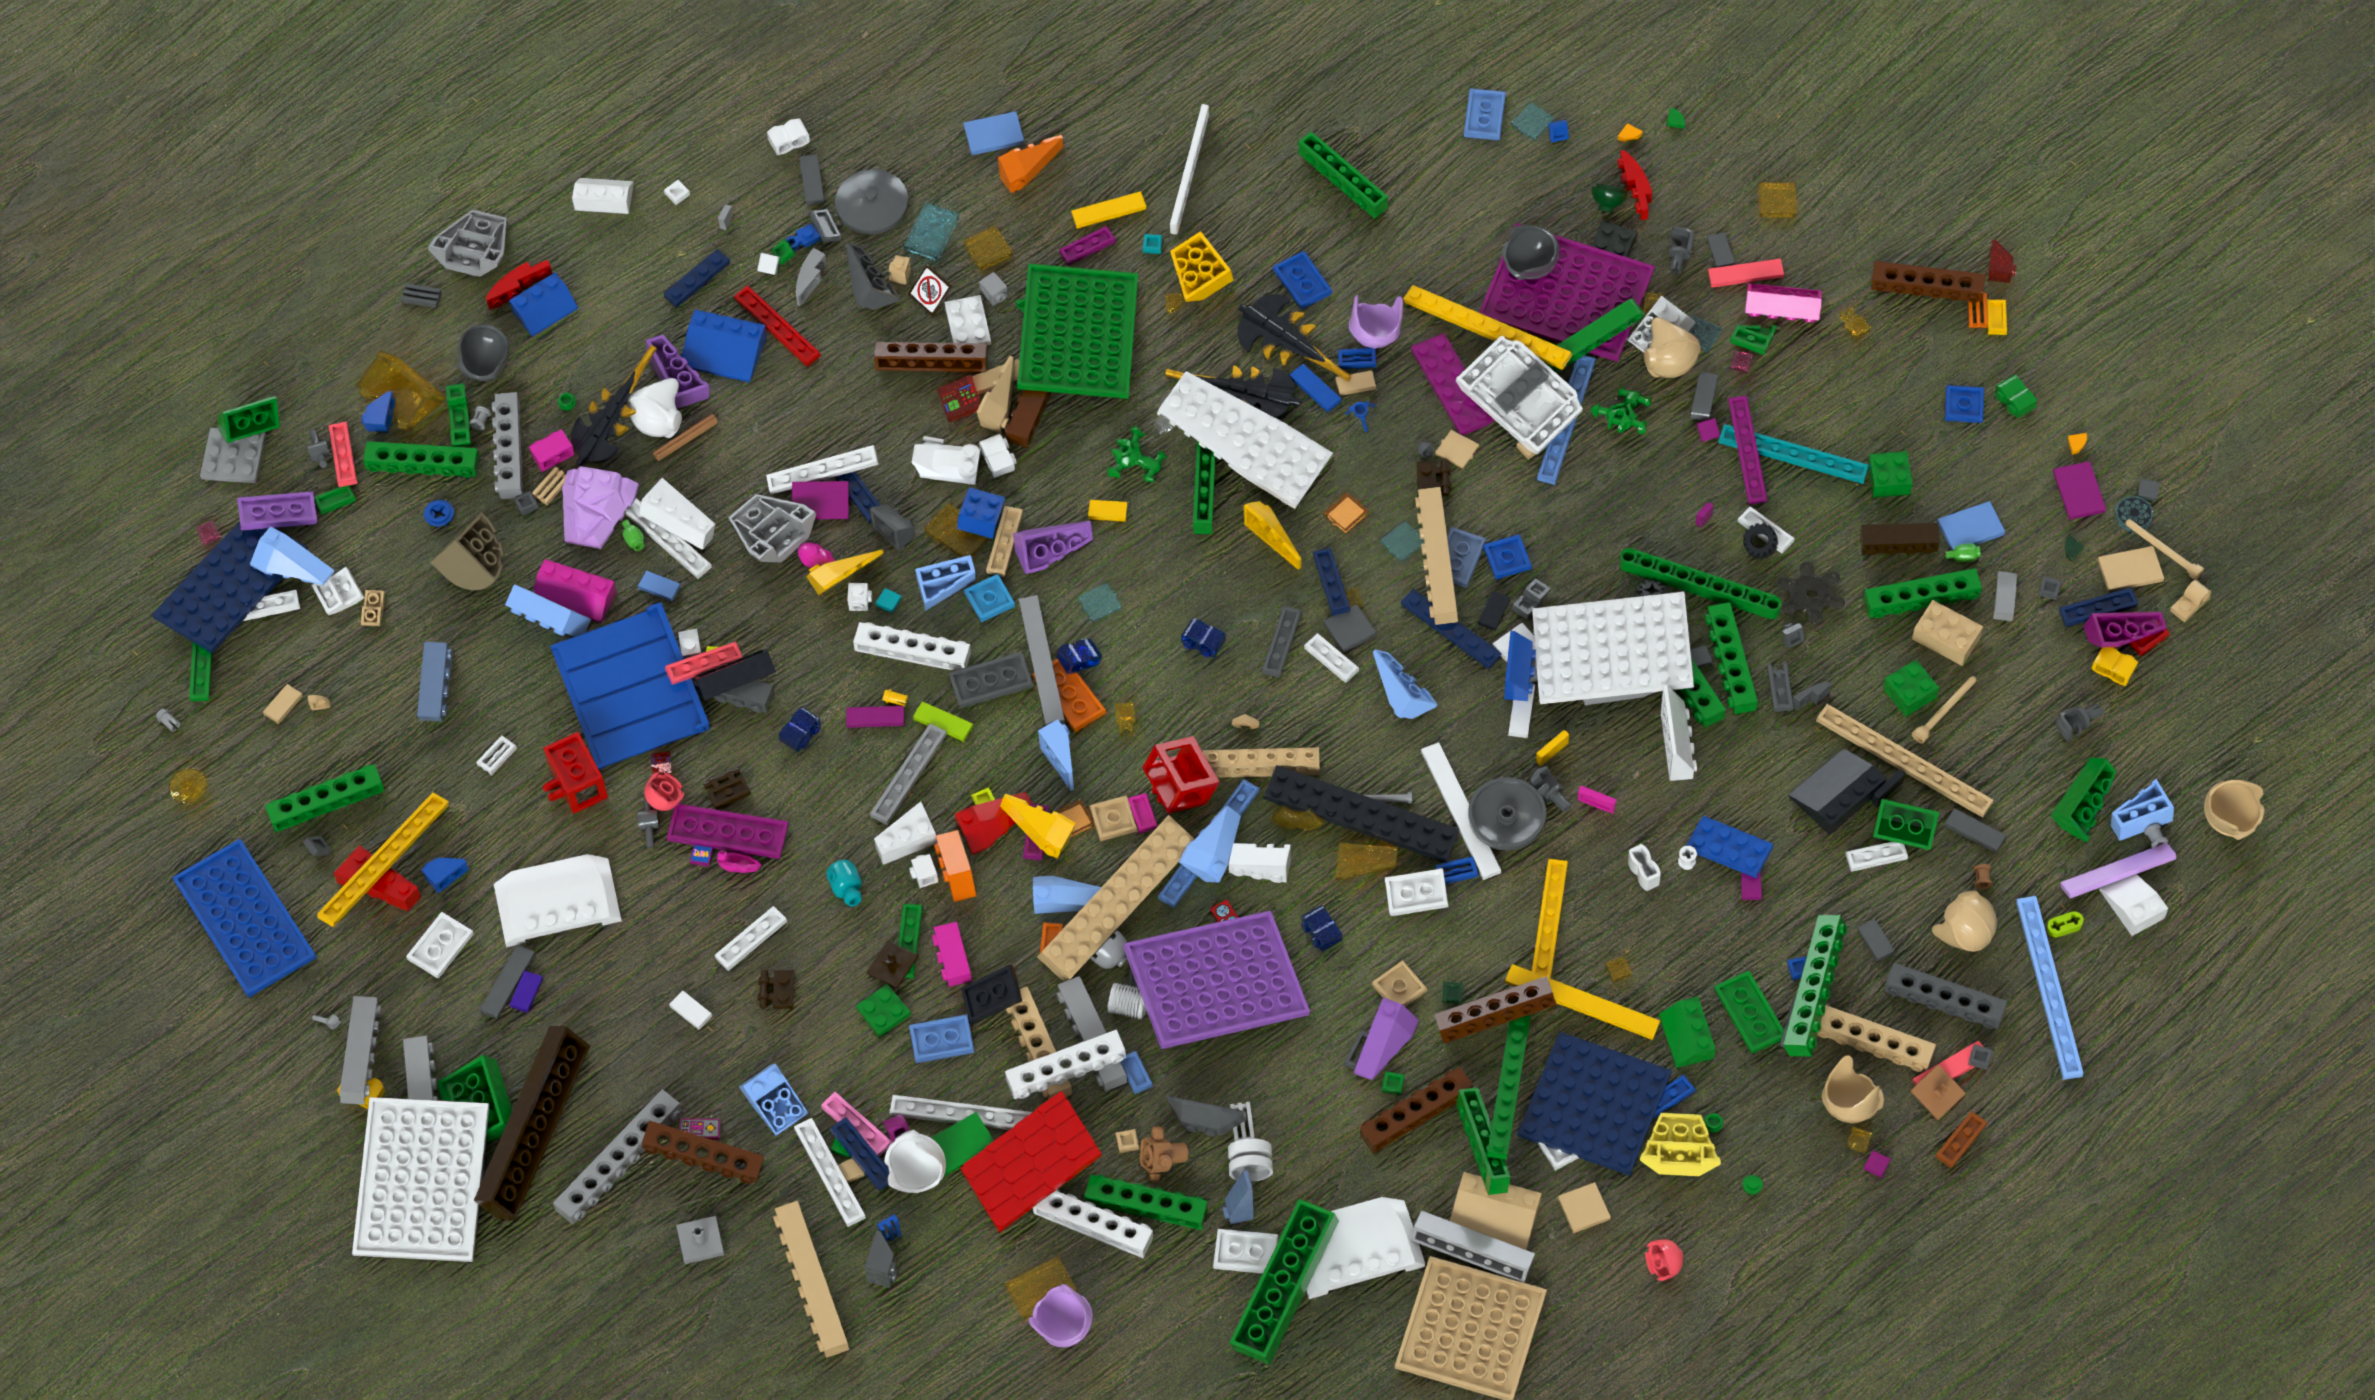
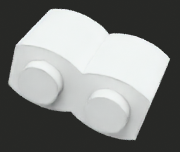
M791 119L786 124L774 126L767 131L768 140L776 155L785 154L793 148L802 147L810 142L809 134L800 119Z
M998 434L979 442L981 453L994 478L1015 470L1014 464H1016L1014 454H1010L1007 450L1009 449V444L1006 438L1003 439Z
M1642 844L1630 849L1628 865L1631 871L1638 876L1640 886L1646 891L1659 886L1660 869L1651 860L1648 849Z

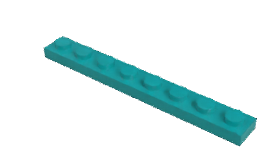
M1724 424L1719 443L1737 448L1733 426ZM1754 432L1759 455L1861 484L1864 483L1869 468L1868 464Z

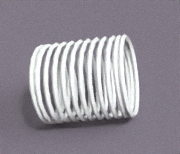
M1114 983L1109 996L1108 1013L1122 1014V1016L1125 1014V1016L1128 1015V1017L1131 1016L1142 1020L1146 1007L1139 988Z

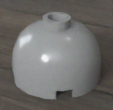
M1118 930L1114 932L1115 937L1111 935L1095 953L1097 957L1092 955L1090 958L1102 968L1110 969L1116 965L1120 967L1127 960L1123 948L1127 940Z

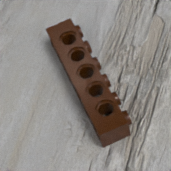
M1875 261L1871 290L1982 303L1986 274Z
M876 342L874 354L875 370L986 372L988 359L987 344Z
M1545 976L1436 1013L1434 1016L1443 1042L1447 1043L1548 1009L1557 1004L1548 978Z
M1460 1067L1456 1070L1451 1069L1441 1079L1431 1081L1428 1087L1423 1090H1416L1406 1100L1398 1101L1395 1107L1390 1110H1383L1373 1120L1365 1121L1360 1127V1136L1374 1154L1456 1104L1458 1091L1460 1089L1473 1088V1084ZM1450 1086L1453 1090L1447 1091L1444 1088ZM1434 1096L1437 1099L1435 1101H1430L1427 1098ZM1417 1106L1420 1110L1413 1111L1411 1108ZM1400 1116L1404 1119L1402 1121H1396L1394 1118ZM1386 1127L1387 1130L1379 1131L1378 1128Z
M650 1120L642 1141V1148L647 1153H659L669 1160H682L688 1166H694L695 1164L708 1172H720L722 1176L727 1178L737 1177L740 1178V1181L747 1184L757 1183L764 1162L763 1155ZM663 1138L667 1139L669 1141V1144L665 1146L661 1145L659 1143V1140ZM684 1144L689 1149L687 1151H680L678 1146ZM704 1150L708 1155L706 1157H699L697 1152ZM723 1156L727 1161L719 1163L716 1161V1158ZM738 1162H742L746 1165V1167L744 1169H738L736 1168L735 1164Z

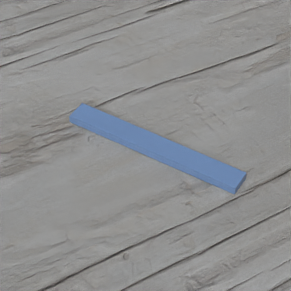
M1585 355L1576 360L1568 383L1576 391L1580 406L1582 405L1596 362V358ZM1577 417L1548 444L1537 476L1538 481L1556 484Z
M1243 779L1224 806H1229L1242 816L1259 793L1260 788ZM1181 864L1158 895V899L1175 908L1198 876Z

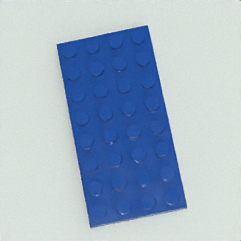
M241 839L236 840L172 877L248 998L317 958Z

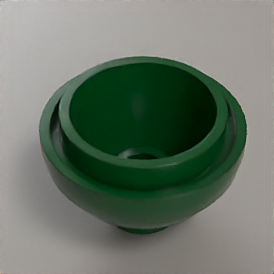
M1596 183V187L1592 186L1591 189L1593 199L1599 205L1598 210L1609 213L1613 212V208L1622 205L1628 196L1627 193H1624L1625 189Z

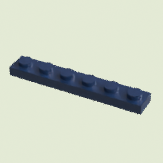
M1412 589L1401 601L1403 607L1486 668L1490 669L1501 658L1502 653L1460 622L1435 625V619L1430 618L1429 606H1433L1432 602H1428V599L1415 589Z

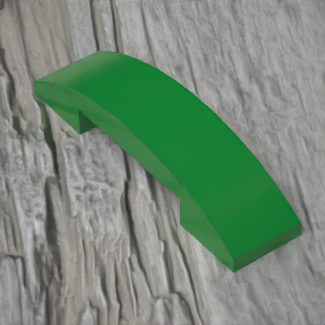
M463 383L446 386L452 447L471 445L465 385Z

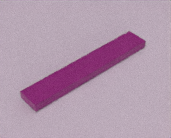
M1747 395L1728 398L1748 505L1767 502Z

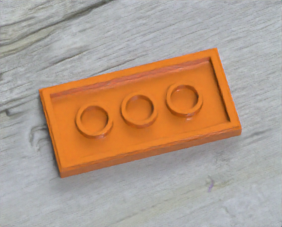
M1064 655L1054 660L1052 665L1064 720L1075 733L1105 715L1106 709ZM1033 673L1032 678L1036 682L1035 673Z

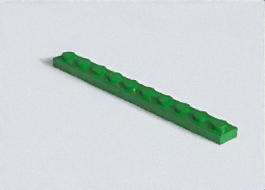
M1531 1014L1509 1022L1487 1157L1505 1160L1508 1157Z

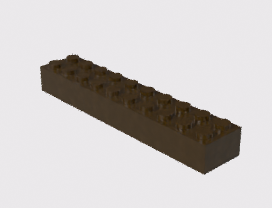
M549 1026L474 1198L477 1204L498 1220H516L591 1047L567 1026Z

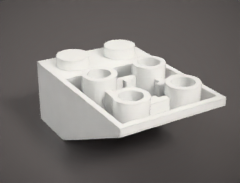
M1661 296L1629 337L1628 341L1644 353L1646 349L1650 348L1652 343L1651 323L1654 318H1663L1687 332L1695 324V321Z

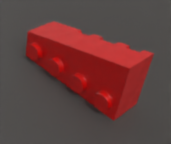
M359 845L334 872L337 883L344 886L373 855ZM389 868L367 891V894L371 897L385 900L386 903L409 911L421 898L418 887L392 868Z

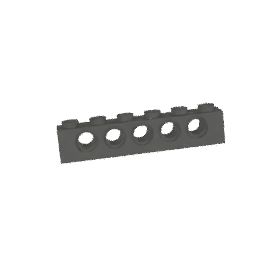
M1894 962L1884 990L1892 996H1901L1907 998L1912 1003L1918 1002L1930 1009H1939L1945 1011L1948 1015L1960 1016L1968 1022H1977L1989 1029L1999 1028L2007 1004L2006 1000ZM1903 983H1909L1911 986L1906 987ZM1927 989L1930 993H1924L1922 990ZM1941 996H1947L1949 999L1944 1000ZM1960 1002H1965L1968 1006H1962ZM1981 1008L1986 1009L1987 1012H1986V1013L1980 1012L1979 1009H1981Z

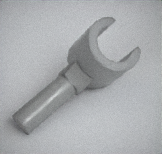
M334 1014L329 1019L316 1015L312 1017L313 1020L323 1022L333 1030L341 1023Z

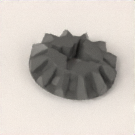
M1645 579L1644 582L1639 583L1636 596H1649L1647 591H1650L1651 587L1655 592L1653 595L1667 594L1666 586H1663L1661 581Z

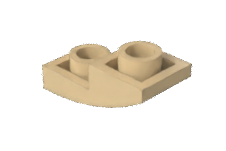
M365 590L361 626L381 625L385 601L384 591Z

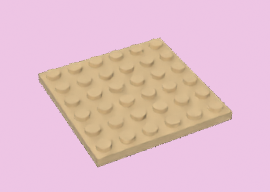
M1430 1256L1395 1363V1369L1498 1399L1514 1400L1547 1289Z

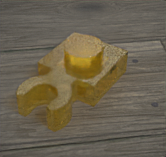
M1848 307L1850 315H1845L1843 311L1840 312V319L1846 322L1844 327L1854 340L1870 332L1871 327L1861 315H1854L1852 307Z
M1134 702L1115 703L1116 724H1120V736H1123V730L1126 728L1130 730V735H1133L1134 730L1131 723H1135Z

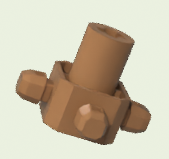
M1153 1127L1151 1137L1143 1138L1141 1141V1167L1148 1171V1179L1152 1183L1159 1182L1161 1172L1169 1171L1172 1163H1185L1188 1159L1187 1145L1185 1143H1170L1164 1138L1162 1127Z

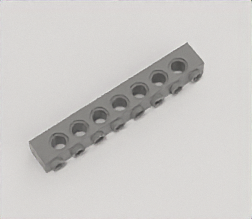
M662 1089L553 1202L555 1211L572 1225L576 1221H580L585 1216L586 1211L597 1204L599 1197L612 1188L613 1182L617 1178H621L631 1164L638 1161L640 1154L645 1150L642 1148V1141L645 1132L642 1130L648 1126L649 1120L668 1126L681 1115L680 1103ZM659 1113H664V1116L660 1118L655 1117ZM632 1141L637 1142V1144L634 1146L628 1145ZM617 1156H624L621 1160H615ZM604 1170H610L608 1174H601ZM591 1184H596V1187L593 1189L587 1188ZM578 1198L583 1199L580 1203H574Z

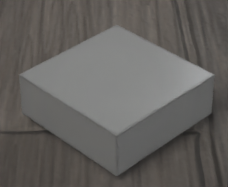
M725 204L718 217L720 229L726 230L733 217L732 206Z

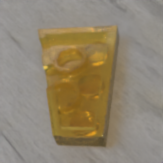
M1339 843L1336 881L1395 869L1398 847Z

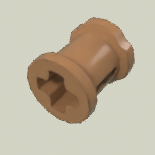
M1982 864L1974 867V873H1976L1975 887L1977 889H1988L1993 886V882L1990 880V865Z

